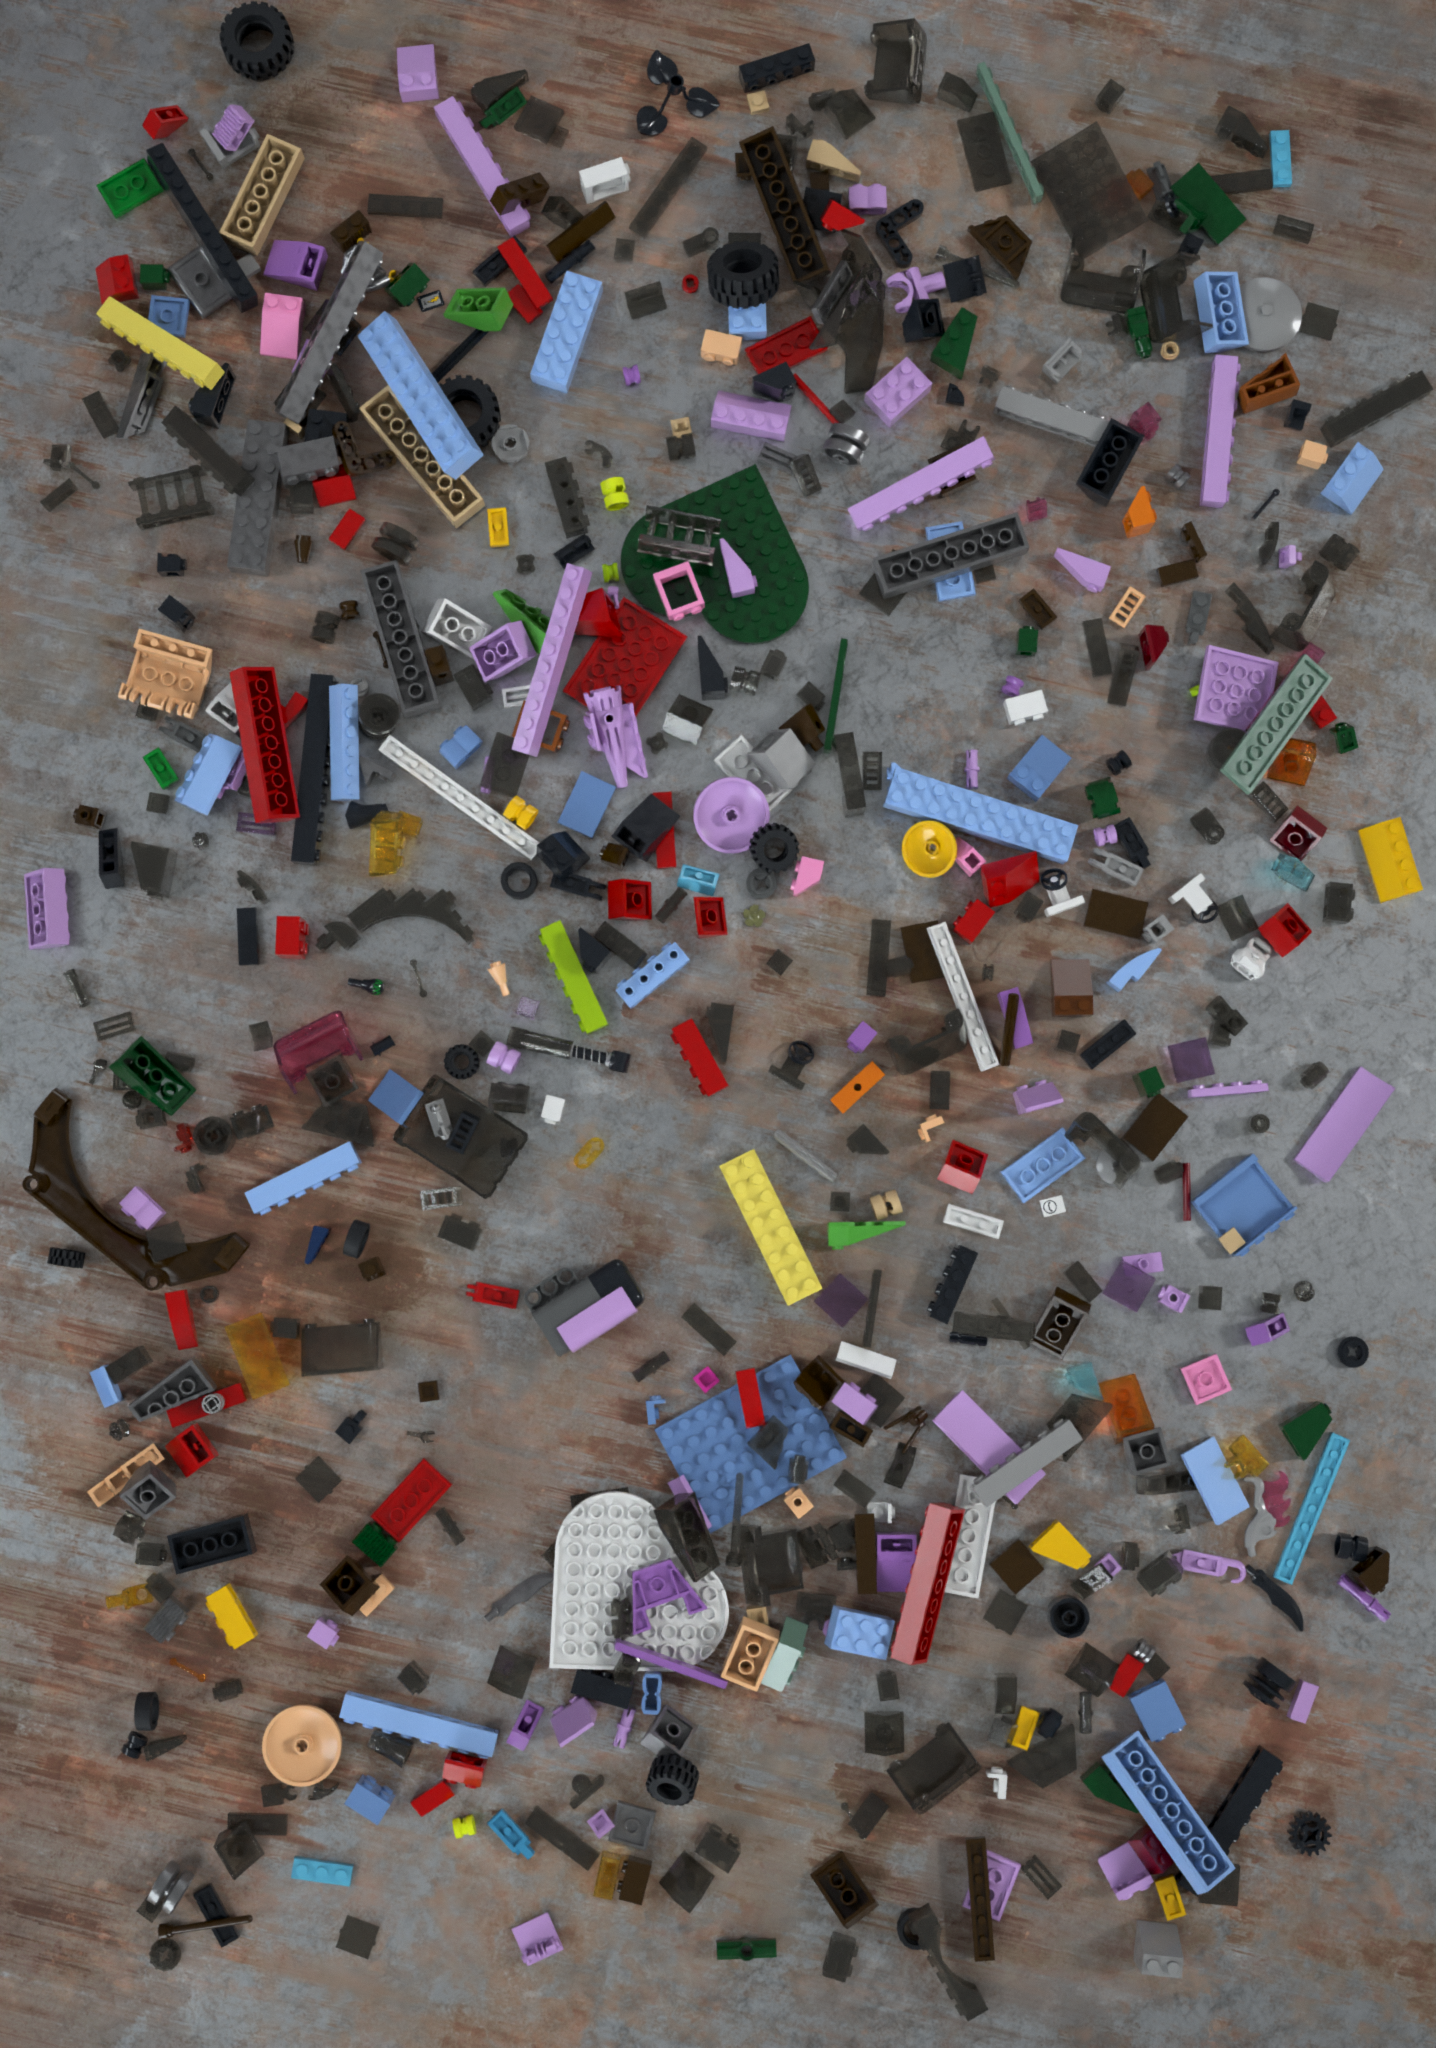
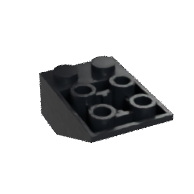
M650 794L621 822L611 837L628 848L639 859L647 862L680 818V815L653 794Z

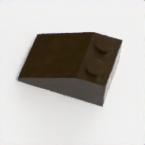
M1056 1287L1028 1342L1063 1360L1089 1315L1091 1304Z
M842 1851L810 1874L846 1929H849L879 1906Z

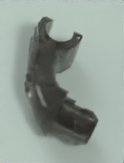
M587 440L585 445L592 447L585 449V453L588 455H592L594 452L600 453L603 468H610L613 456L608 449L599 443Z

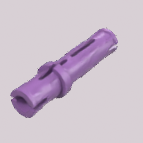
M1346 1574L1339 1578L1337 1583L1362 1603L1368 1612L1371 1611L1383 1623L1389 1619L1391 1612L1385 1609L1378 1602L1377 1598L1370 1596Z

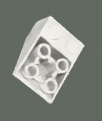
M230 682L213 699L205 711L240 738Z

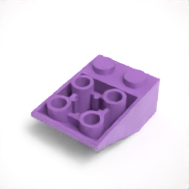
M274 240L263 275L317 291L328 258L326 249L323 246L309 242Z
M876 1532L877 1592H905L906 1586L911 1579L910 1569L916 1559L917 1539L915 1532Z

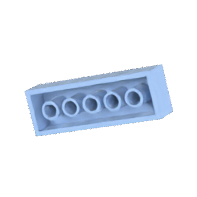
M566 271L530 373L533 383L568 393L603 293L601 281Z

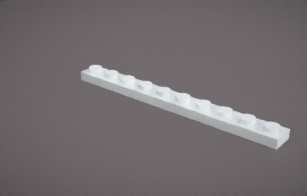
M389 735L378 749L386 757L529 860L533 861L536 857L538 841L394 737Z

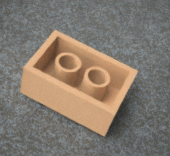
M743 1616L722 1666L720 1677L757 1692L779 1641L780 1630Z

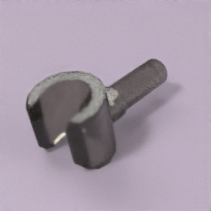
M97 1059L94 1061V1070L89 1081L90 1084H94L99 1070L106 1069L107 1060Z
M407 1431V1436L418 1437L423 1443L434 1442L428 1436L435 1434L434 1431H424L422 1433Z

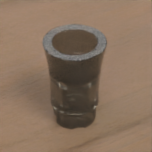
M375 1729L367 1747L391 1760L400 1768H403L412 1752L414 1742Z

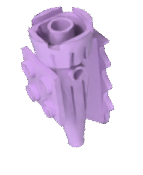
M615 686L616 690L614 688L611 689V687L592 690L590 695L585 692L583 695L589 711H585L586 716H583L585 727L590 732V735H587L588 743L596 751H603L605 753L617 788L628 786L626 767L641 777L648 778L634 706L632 702L622 705L621 686ZM610 715V719L606 721V716Z

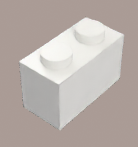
M1042 690L1008 698L1003 703L1009 725H1023L1026 723V720L1030 719L1038 721L1043 719L1048 712Z

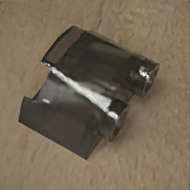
M257 1104L251 1107L252 1111L244 1113L241 1110L232 1114L233 1117L230 1118L238 1140L245 1137L250 1138L274 1127L267 1105Z

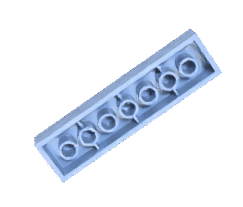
M1139 1731L1129 1734L1101 1756L1197 1895L1208 1892L1236 1869Z

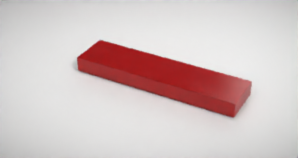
M512 237L497 246L500 254L536 309L539 310L552 302L553 297L515 239Z
M672 791L653 793L655 797L673 810ZM674 826L656 848L657 869L676 868Z
M241 1383L213 1392L224 1397L225 1405L223 1409L247 1401ZM205 1396L166 1410L172 1428L210 1415L202 1408V1400Z

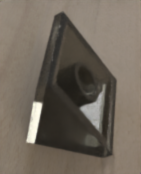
M1085 1642L1066 1671L1065 1676L1098 1698L1112 1685L1119 1664Z
M903 1711L864 1712L865 1753L890 1756L904 1752Z
M242 1821L220 1832L213 1846L233 1880L237 1879L265 1854L246 1821Z

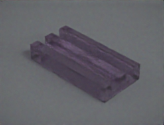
M238 812L237 832L275 836L276 822L270 824L244 821L242 817L254 818V814ZM241 825L271 828V830L243 828Z

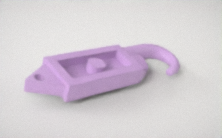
M1182 1549L1180 1552L1169 1555L1179 1565V1569L1219 1577L1224 1575L1228 1566L1240 1570V1576L1237 1579H1232V1583H1240L1246 1576L1244 1564L1235 1559Z

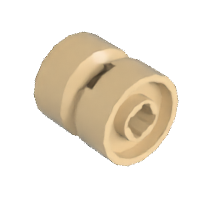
M895 1189L885 1192L884 1196L879 1194L869 1198L877 1221L887 1218L888 1214L894 1216L903 1213ZM889 1202L890 1206L886 1207L885 1203Z

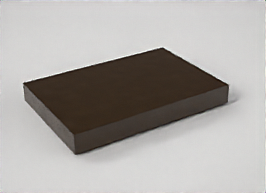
M1092 889L1083 926L1140 940L1148 902Z
M938 920L900 927L911 984L945 978L927 928L939 924Z
M1158 1094L1154 1096L1122 1138L1153 1162L1189 1116L1164 1096Z

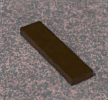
M603 201L546 245L556 262L560 261L574 248H577L616 218L608 202Z
M874 1513L854 1514L857 1595L877 1594Z

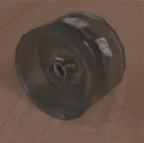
M383 522L379 529L381 536L375 537L371 547L383 557L391 561L397 560L399 565L409 566L412 560L410 552L417 550L420 540L395 524Z

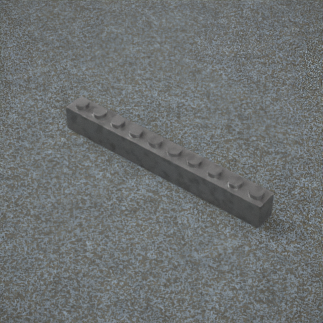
M358 241L274 412L297 424L304 420L306 416L305 410L308 404L310 405L315 398L314 392L316 388L321 386L323 382L322 376L325 370L327 371L332 364L331 358L333 354L338 352L340 348L339 342L349 330L348 324L350 320L355 318L357 314L356 308L366 296L365 290L367 286L372 284L376 268L378 269L383 262L382 256L384 253L367 242Z

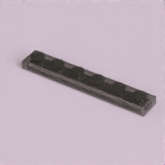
M691 137L629 225L630 230L644 239L647 237L707 151L706 145Z

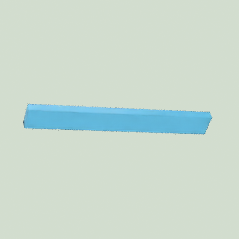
M1330 1432L1272 1577L1290 1585L1293 1584L1349 1445V1439Z

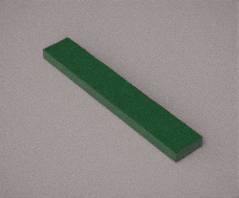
M843 638L840 641L823 753L830 754L832 750L848 639Z

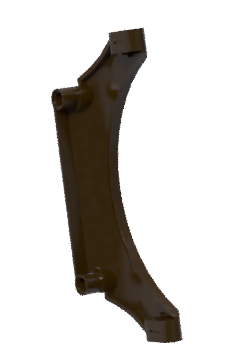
M58 1088L50 1092L33 1114V1144L28 1170L32 1175L25 1177L22 1182L23 1189L147 1290H159L165 1283L172 1287L227 1273L233 1268L250 1246V1243L236 1232L197 1243L165 1242L140 1235L126 1228L101 1208L84 1184L74 1157L71 1135L73 1100ZM33 1179L37 1181L35 1189H32L30 1186V1182ZM152 1276L157 1278V1285L155 1287L150 1285V1278Z

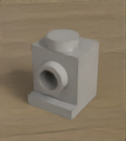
M1162 914L1142 929L1144 931L1142 935L1148 943L1152 942L1155 944L1173 931L1174 928L1164 914ZM1153 928L1158 929L1157 935L1153 933Z

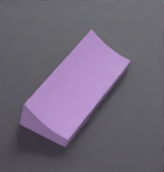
M1361 1066L1358 1067L1293 1160L1323 1182H1330L1395 1088Z
M963 1390L956 1393L932 1420L985 1475L990 1473L989 1469L997 1463L1001 1465L1006 1462L1005 1458L1013 1452L1017 1454L1022 1450ZM1042 1469L1005 1495L1014 1504H1018L1046 1473Z

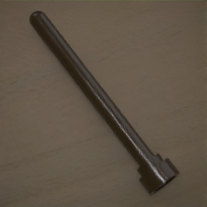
M243 1915L177 1926L163 1923L159 1924L158 1936L161 1941L169 1940L174 1934L251 1923L253 1917L252 1915Z

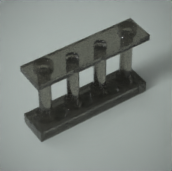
M192 465L188 469L148 478L137 477L133 481L128 482L130 488L138 492L142 515L136 518V522L141 531L215 515L214 507L210 502L205 501L200 477L207 474L203 466ZM193 478L197 503L196 505L189 506L186 504L182 480ZM174 482L179 507L178 509L170 510L168 509L163 485ZM156 486L161 510L159 513L151 514L145 489Z
M646 506L645 521H649L646 535H639L637 552L713 565L715 547H710L713 533H720L721 519L656 506ZM657 523L668 525L665 538L654 536ZM675 527L687 528L684 542L673 540ZM694 530L705 532L703 545L691 543Z

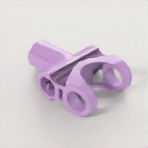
M918 267L898 272L886 280L888 287L903 288L908 294L903 301L894 306L897 313L908 312L913 296L914 299H929L928 293L946 288L945 279L941 271L921 277Z

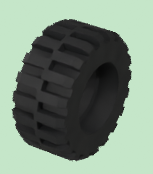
M251 1V4L242 3L239 8L234 7L231 10L232 13L225 16L226 23L223 22L221 24V32L219 34L221 47L229 65L232 66L236 73H241L242 77L249 78L251 76L252 80L257 81L258 78L267 80L271 75L275 77L280 70L283 72L287 68L285 64H289L292 60L294 39L289 24L282 12H278V9L273 5L269 7L268 3L261 2V4H258L257 1ZM264 30L273 34V39L269 46L261 51L250 52L241 48L243 39L253 31Z
M743 240V242L727 243L722 248L716 249L707 262L710 294L717 302H722L724 306H732L737 309L738 307H743V309L751 306L757 307L759 304H764L769 299H772L779 289L778 257L771 248L764 244L760 245L759 242Z
M455 375L456 379L451 380L450 377L445 379V384L439 383L438 385L451 405L462 400H470L480 405L482 414L479 420L466 428L477 445H482L484 448L488 445L487 440L492 441L493 435L495 436L494 432H497V429L500 427L501 414L495 393L492 392L491 387L487 383L483 384V380L479 378L473 380L471 375H466V378H462L461 375Z

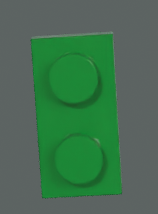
M159 747L142 757L163 790L180 780Z

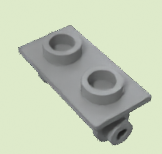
M443 1098L424 1104L435 1137L439 1136L443 1140L448 1139L453 1128Z

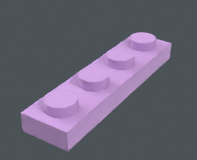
M1262 1080L1250 1081V1085H1243V1082H1232L1231 1086L1224 1087L1223 1083L1212 1084V1088H1205L1204 1085H1194L1193 1089L1187 1090L1188 1098L1269 1091L1268 1083L1262 1084Z

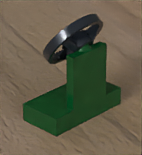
M1172 191L1165 194V205L1171 218H1177L1179 210L1188 216L1179 230L1184 234L1198 231L1208 215L1204 211H1198L1185 199H1177Z

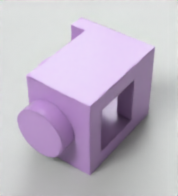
M1168 1284L1165 1287L1162 1286L1157 1295L1159 1303L1178 1313H1182L1190 1298V1295ZM1172 1294L1176 1295V1300L1174 1302L1170 1300V1296Z

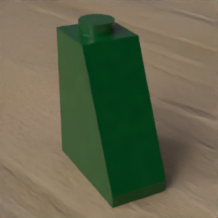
M1316 1401L1278 1425L1300 1460L1304 1461L1308 1458L1332 1421L1330 1416L1332 1412L1326 1403L1323 1404Z

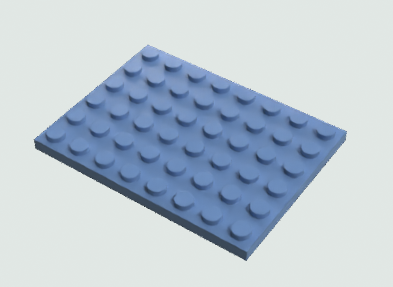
M791 1354L756 1373L766 1425L746 1429L737 1383L654 1429L679 1476L684 1474L712 1525L708 1529L710 1533L847 1458L832 1429L829 1428V1424L822 1411L812 1406L809 1399L795 1388L793 1382L801 1372Z

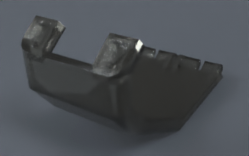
M435 1074L423 1088L422 1092L424 1094L409 1116L395 1131L393 1140L443 1170L482 1198H491L498 1187V1182L500 1183L506 1175L507 1168L511 1167L517 1158L518 1151L522 1150L528 1141V1134ZM443 1098L453 1129L463 1110L481 1118L463 1155L446 1147L449 1138L443 1140L439 1136L435 1137L424 1104ZM464 1118V1121L470 1123L471 1125L474 1124L473 1122ZM460 1125V1128L470 1132V1129ZM458 1132L456 1133V1135H458V1136H460V1137H462V1138H464V1139L467 1138L466 1136H464V1135H462V1134H460V1133H458ZM453 1139L452 1142L463 1146V1143Z

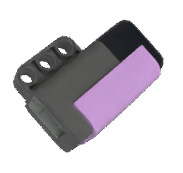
M614 1259L582 1280L578 1279L572 1269L562 1268L527 1290L524 1294V1301L558 1357H562L570 1351L572 1353L578 1351L637 1313V1308L645 1301V1294L627 1265L622 1260ZM564 1271H569L572 1275L571 1280L568 1282H563L561 1279ZM549 1281L555 1284V1289L551 1293L545 1290V1284ZM532 1292L538 1294V1301L536 1303H530L528 1300V1296Z

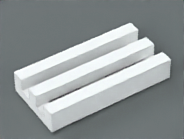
M530 685L502 689L504 708L521 707L523 701L508 703V701L525 699L528 694L507 696L506 693L528 691Z

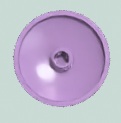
M723 777L708 784L698 795L693 809V821L698 835L709 847L723 853H739L748 850L749 846H751L750 839H753L752 834L754 831L757 832L760 826L764 827L765 824L769 823L770 819L768 802L762 791L752 782L740 777Z

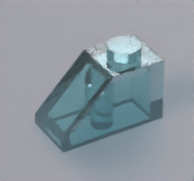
M1281 853L1271 869L1280 879L1307 892L1315 877L1298 858Z
M1087 1361L1067 1368L1068 1373H1065L1069 1385L1072 1384V1387L1097 1400H1104L1092 1362Z

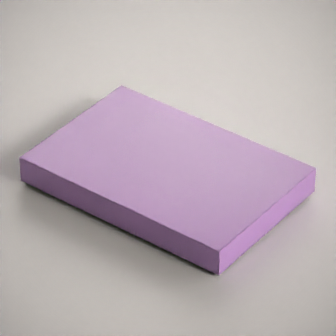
M987 1850L992 1919L1000 1921L1021 1864ZM969 1888L962 1903V1906L970 1909Z

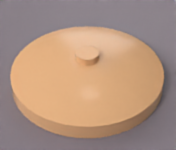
M308 1704L294 1705L278 1713L267 1726L262 1741L263 1758L270 1772L280 1781L298 1787L314 1785L325 1779L336 1767L342 1752V1736L336 1721L325 1710Z

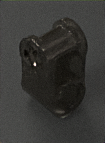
M1204 807L1190 818L1193 827L1208 844L1215 845L1224 837L1223 827L1207 807ZM1215 832L1218 834L1214 837L1211 836V834Z

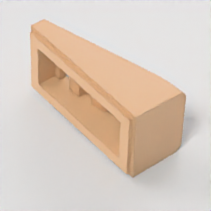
M1129 586L1109 619L1125 628L1146 596ZM1131 594L1139 600L1135 602L1134 600L1129 598L1128 595ZM1127 600L1133 604V609L1126 605L1124 601ZM1122 606L1130 611L1129 615L1121 611L1120 607ZM1116 613H1119L1120 615L1125 617L1126 620L1123 621L1116 617Z

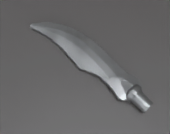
M539 1574L524 1580L504 1598L493 1603L491 1611L484 1616L485 1619L490 1622L496 1616L503 1617L514 1605L528 1601L541 1588L553 1582L554 1574Z

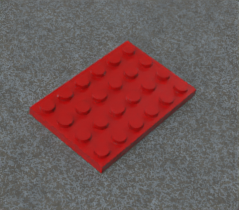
M623 597L619 603V609H616L622 637L598 636L563 689V693L587 707L583 693L586 692L590 695V691L605 687H611V689L614 688L616 690L615 686L620 685L622 705L632 702L635 717H637L688 639V636ZM607 715L606 720H609L610 715Z

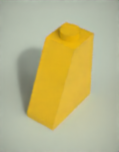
M1057 1519L1029 1545L1033 1552L1077 1570L1080 1567L1081 1569L1090 1562L1089 1558L1091 1555Z

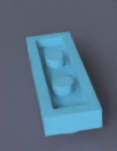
M1289 130L1270 131L1272 188L1291 187L1292 170Z
M295 1856L291 1878L350 1887L354 1864Z

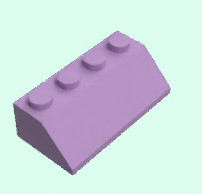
M718 390L711 417V427L784 442L792 405Z
M41 868L24 874L29 950L69 945L68 898L65 889L66 876L64 875V869Z

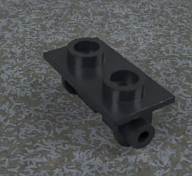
M584 533L553 555L562 568L565 569L567 563H575L595 550L590 538Z

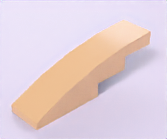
M153 1443L120 1466L119 1469L107 1476L103 1481L87 1491V1493L99 1508L122 1491L134 1471L149 1460L158 1465L165 1458Z

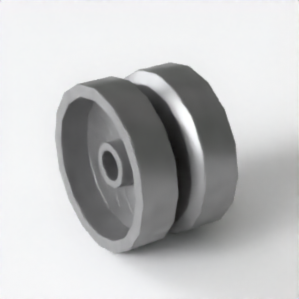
M842 423L832 424L828 433L829 439L825 440L822 452L828 458L840 464L851 467L860 466L864 456L862 451L867 449L870 438L863 431L853 426Z
M172 1860L158 1876L147 1898V1901L157 1905L166 1896L162 1904V1910L169 1915L174 1911L195 1877L193 1873L185 1870L176 1879L180 1871V1865Z

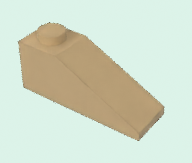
M822 139L812 140L806 159V168L819 172L828 171L829 175L859 183L861 171L834 146L827 143V141Z

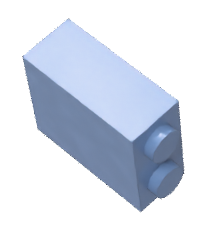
M1163 1678L1127 1695L1151 1742H1160L1166 1738L1165 1735L1171 1732L1177 1733L1183 1729V1726L1187 1725Z

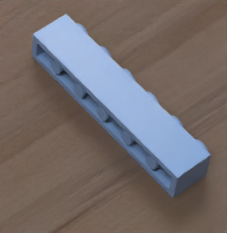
M340 683L329 686L331 800L352 801L359 799L358 685Z
M349 1141L245 1192V1196L254 1214L260 1213L262 1216L272 1211L271 1207L275 1205L280 1207L289 1203L288 1199L293 1196L299 1198L307 1194L306 1190L310 1188L315 1190L324 1185L323 1182L328 1179L334 1181L340 1178V1173L346 1170L350 1173L358 1169V1165L362 1162L353 1143Z

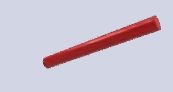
M796 373L793 374L799 389L832 424L842 423Z

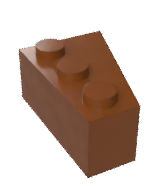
M1283 354L1275 363H1271L1267 369L1260 374L1258 373L1240 387L1237 400L1244 414L1297 396L1301 384L1287 354Z

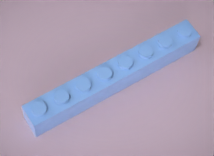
M349 1690L345 1694L339 1716L346 1723H362V1726L365 1728H381V1731L384 1733H400V1736L403 1738H419V1741L422 1743H438L439 1747L445 1749L454 1747L458 1749V1752L464 1754L473 1752L477 1754V1757L484 1759L493 1756L499 1734L498 1729Z

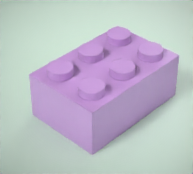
M906 357L865 393L864 402L890 428L931 391L932 382Z
M521 620L505 624L469 647L484 682L499 679L537 656Z

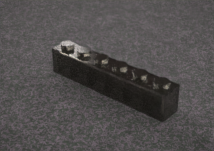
M1421 370L1417 373L1413 371L1404 377L1405 380L1401 382L1396 380L1388 386V389L1384 391L1380 389L1373 393V397L1368 400L1363 398L1356 403L1357 406L1350 408V406L1340 411V415L1336 417L1332 415L1325 419L1320 431L1330 448L1427 397L1433 388L1423 371Z
M175 405L161 423L166 427L165 432L172 438L176 436L178 438L176 442L184 449L188 448L190 450L188 454L195 460L199 459L202 461L200 465L208 472L211 470L213 472L211 476L219 483L223 482L225 484L224 488L230 494L235 492L242 496L254 482L255 478L182 409Z

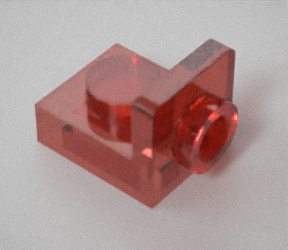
M181 1123L176 1126L178 1129L176 1135L180 1142L183 1141V1144L173 1149L175 1152L184 1154L191 1151L192 1146L196 1145L188 1123Z

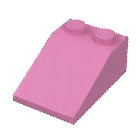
M265 293L262 308L260 355L293 360L298 359L306 309L303 298Z

